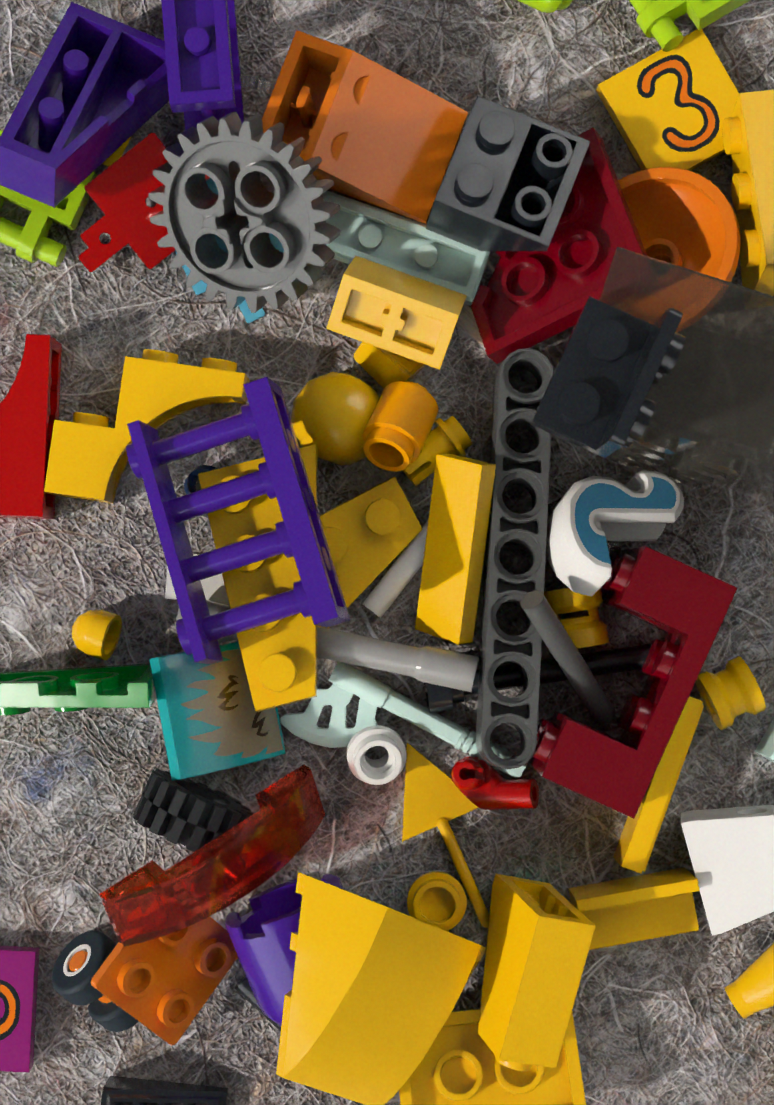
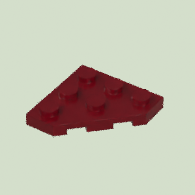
M594 127L578 135V137L590 141V144L548 250L496 251L500 259L487 286L480 285L471 304L486 354L496 364L504 361L509 354L518 349L530 348L576 325L589 296L614 306L658 283L603 140Z

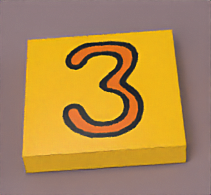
M696 29L684 36L682 42L673 50L665 52L661 49L598 84L596 89L597 94L641 171L658 167H673L691 171L725 152L722 137L724 118L731 117L739 92L703 29L700 31Z

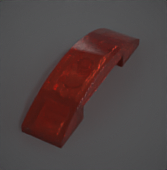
M303 764L257 793L255 796L260 808L258 812L164 871L152 860L100 893L99 896L118 941L123 946H129L156 939L193 925L243 898L284 867L309 841L325 816L311 768Z

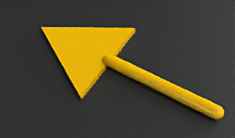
M407 742L402 842L437 826L482 927L488 928V910L448 822L478 807L455 786L449 776Z

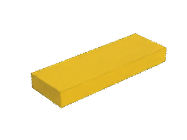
M454 454L436 455L415 630L456 644L473 642L496 464Z
M689 696L635 818L627 817L613 856L623 868L640 874L646 870L704 708L703 701Z

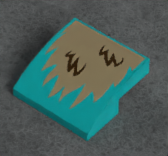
M238 641L219 645L223 661L214 664L195 663L193 654L187 655L185 652L149 659L172 781L213 773L286 754L278 708L275 707L260 712L255 711Z

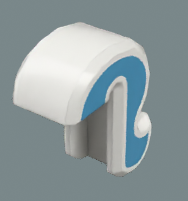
M641 470L636 473L626 485L613 478L590 476L575 482L547 518L546 553L554 573L573 592L592 597L611 577L612 567L607 541H656L662 534L666 523H674L680 516L684 508L682 491L674 480L665 474Z

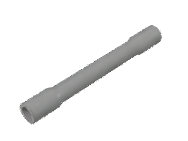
M206 600L210 616L230 609V605ZM179 608L176 621L182 618ZM317 626V657L401 674L414 677L420 682L472 692L478 656L430 646L415 647ZM233 634L218 640L232 641L238 640L237 634Z

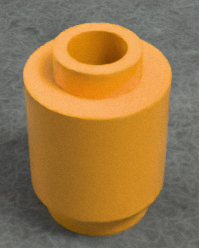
M398 381L390 383L384 388L363 432L364 454L375 466L387 471L397 472L406 469L410 463L418 459L439 411L436 400L425 387L415 382Z

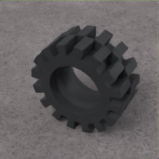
M155 769L150 775L134 811L133 818L138 820L137 823L141 826L150 828L149 831L165 836L167 841L174 844H182L190 851L196 853L200 851L205 856L211 858L216 856L221 860H232L253 812H250L251 810L248 807L241 805V802L236 799L228 798L226 794L218 790L214 791L203 783L193 782L190 778L172 781L169 771L164 772L160 769Z

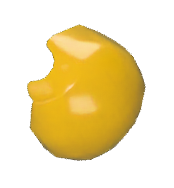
M330 372L309 380L294 399L291 415L292 426L296 438L300 440V445L306 447L316 444L318 458L338 465H351L366 458L363 451L365 444L363 432L379 400L377 392L361 379L346 373Z

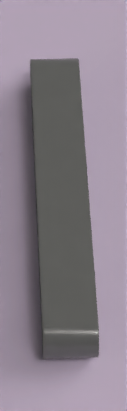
M530 348L518 349L506 357L500 366L493 386L490 463L496 464L485 546L476 746L484 761L491 766L503 769L519 768L530 760L535 752L538 729L542 638L527 615L525 630L521 635L517 636L508 635L500 630L496 620L497 610L502 604L512 603L522 608L520 604L521 599L528 592L539 590L544 594L551 433L531 425V422L552 378L553 367L545 355ZM515 369L528 370L537 379V391L529 394L517 392L509 383L508 373ZM512 427L527 429L534 437V450L525 454L513 451L506 442V430ZM511 485L525 488L532 497L531 511L517 514L507 509L503 503V489ZM516 544L526 550L530 561L526 573L515 575L507 572L502 567L499 553L504 545ZM502 663L514 664L523 674V688L518 695L512 698L503 696L494 686V672ZM502 723L515 727L521 738L519 750L514 756L507 759H502L494 754L490 745L491 733Z

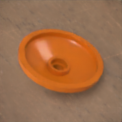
M650 168L627 175L618 181L655 276L663 265L671 264V267L662 276H656L657 284L612 307L652 325L669 307L683 312L682 319L676 330L678 333L705 316L717 304L729 287L740 256V228L729 201L711 181L695 172L681 168Z

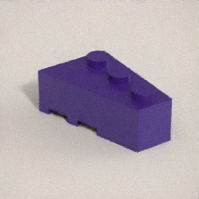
M71 2L0 136V185L55 208L169 101L165 41Z

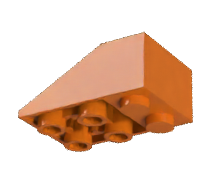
M296 30L263 114L262 123L264 133L275 124L283 123L284 135L282 141L287 145L302 136L305 139V143L299 156L304 161L320 156L322 162L313 172L316 180H333L334 185L330 188L331 190L427 224L434 200L458 144L469 112L354 50Z

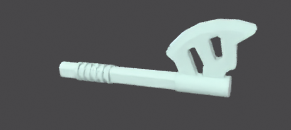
M343 662L337 663L328 680L333 683L332 686L318 688L317 697L311 699L304 712L284 714L280 718V723L286 729L311 744L328 748L348 747L352 737L360 730L370 726H378L375 720L377 707H382L450 743L454 748L461 749L463 753H468L471 757H479L478 759L483 760L477 751L476 732H471L469 728L462 727L436 712L429 713L428 708ZM354 694L360 697L356 725L354 727H347V705ZM331 705L332 712L329 727H318L317 722L323 707ZM490 740L491 748L498 757L507 759L515 755L507 751L505 747L501 748L499 744H494ZM527 763L514 769L492 767L515 779H520Z

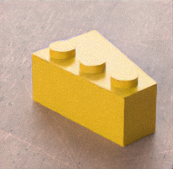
M774 90L739 93L731 117L724 118L722 127L725 153L732 156L731 196L740 228V266L744 310L774 307Z

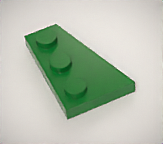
M150 663L0 672V715L2 716L27 713L31 711V708H54L58 712L80 711L88 708H150L156 699Z

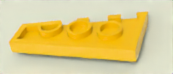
M316 444L299 449L317 506L318 448ZM265 457L198 474L201 490L259 471L258 465L266 462ZM267 494L208 513L216 549L276 530V523L283 521L277 497L270 499ZM284 553L222 573L230 609L294 589L293 583L301 580L295 558H287ZM302 613L236 633L255 711L260 712L317 697V625H314L312 616L305 618Z

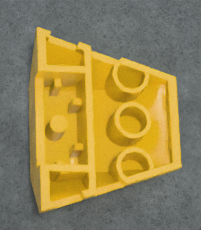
M298 872L296 893L302 895L298 932H291L290 950L296 952L292 990L284 996L276 1074L284 1079L364 1105H385L401 1089L425 1057L453 1011L465 984L486 954V948L392 908Z

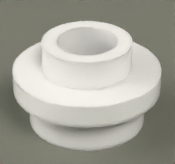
M370 726L357 732L350 740L346 754L348 766L353 775L359 780L372 785H382L392 781L401 773L407 759L406 748L402 738L397 732L385 726ZM374 746H382L387 750L382 758L376 760L368 758L365 754L369 748Z

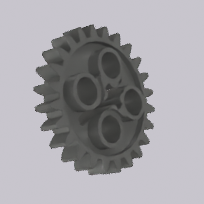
M237 112L225 115L220 118L219 122L214 116H211L198 123L197 128L192 126L177 135L179 142L169 146L162 152L168 162L153 171V175L164 185L149 193V199L163 206V210L152 216L150 222L158 226H165L168 232L167 235L157 242L158 247H174L178 253L169 264L171 269L186 265L191 270L186 281V285L189 288L202 280L207 283L206 300L210 302L224 292L228 309H235L246 299L251 313H256L267 302L273 310H276L288 301L289 298L295 301L308 290L307 285L312 286L324 275L320 267H324L335 256V253L325 244H330L340 236L341 232L335 226L326 223L327 219L340 211V205L323 200L322 194L334 185V182L330 179L316 180L313 172L322 162L320 156L304 161L299 155L303 149L305 139L301 136L288 145L282 141L284 124L281 122L270 127L264 133L261 114L252 115L244 120L243 124ZM260 172L267 175L272 181L274 194L266 190L262 185ZM205 175L215 182L218 195L208 187ZM269 233L279 239L284 253L275 249L270 241ZM215 235H217L224 241V243L227 246L228 253H226L219 247L215 239Z

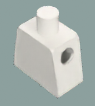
M774 805L682 812L681 826L694 873L698 879L699 890L712 936L722 934L774 912Z

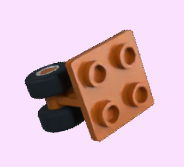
M164 882L118 943H115L107 935L97 930L84 932L68 943L54 965L52 984L55 991L70 1003L78 1006L89 1004L88 1012L91 1018L109 1031H124L140 1022L168 1044L175 1045L234 964L238 955L225 928L176 887Z

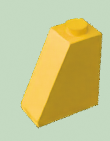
M495 873L492 884L478 1034L494 1053L495 1059L508 1068L519 1071H528L532 1065L556 1068L596 925L550 883Z

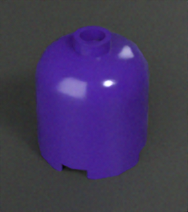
M332 874L323 875L321 879L323 882L343 889L339 877ZM297 879L279 884L249 898L252 911L241 918L238 912L233 911L227 915L225 921L227 931L257 1004L265 1016L280 1026L282 1024L284 996L292 990L296 952L290 950L291 932H298L302 901V895L296 893Z

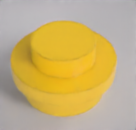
M441 871L428 872L418 877L411 885L407 895V908L411 917L445 931L454 928L462 920L467 907L466 894L461 883L452 875Z

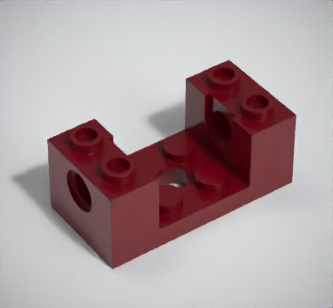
M647 546L629 549L622 557L615 555L611 561V577L601 587L609 591L604 604L668 632L664 642L656 639L650 648L642 667V672L649 676L640 696L631 694L621 711L617 726L624 729L620 740L555 711L550 722L541 719L538 723L537 744L531 763L541 777L633 819L737 591V587Z

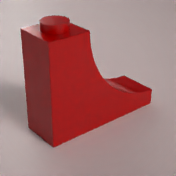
M26 334L24 353L17 376L9 392L0 403V518L55 520L56 495L44 492L54 420H59L62 344L51 335Z

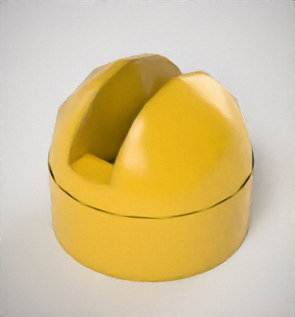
M100 609L90 610L81 614L72 626V639L76 647L88 656L108 660L117 647L122 630V618L118 614Z

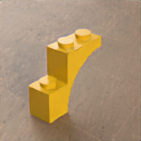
M144 349L142 358L125 356L115 428L108 427L109 417L83 412H74L72 422L54 420L44 492L56 496L114 504L117 487L129 462L126 446L132 443L127 424L140 420L157 429L170 419L198 407L221 403L247 404L248 398L243 384L249 383V378L245 373L237 372L238 364L236 362L224 359L202 358L201 367L178 364L179 355L160 350Z

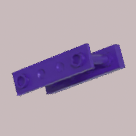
M161 0L169 105L172 112H184L185 130L192 126L197 128L198 123L211 116H214L219 122L220 118L231 112H237L243 124L244 108L235 0Z
M268 377L243 384L249 403L241 406V413L160 440L158 430L140 420L127 424L132 443L126 446L128 461L135 476L138 479L143 478L182 616L181 619L176 621L178 638L187 655L193 654L195 663L214 664L223 661L218 639L302 613L305 618L312 616L314 625L326 628L350 621L282 389ZM250 436L253 441L260 439L266 462L258 465L259 471L178 498L176 497L167 463ZM265 494L270 499L277 497L283 521L276 523V530L193 556L184 521ZM283 553L287 558H295L301 580L293 583L294 589L210 616L200 580Z

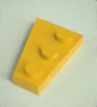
M395 476L319 515L347 608L423 530Z

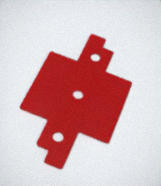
M153 132L84 187L105 214L80 235L89 248L81 253L78 258L89 272L96 270L127 244L131 246L148 269H152L175 251L174 247H158L157 242L168 234L167 228L150 222V218L162 211L163 206L157 203L154 207H149L146 204L149 193L164 185L153 175L154 169L168 162L162 153L166 147ZM205 175V180L207 181L210 177ZM102 233L110 235L111 240L108 244L100 242L99 238Z

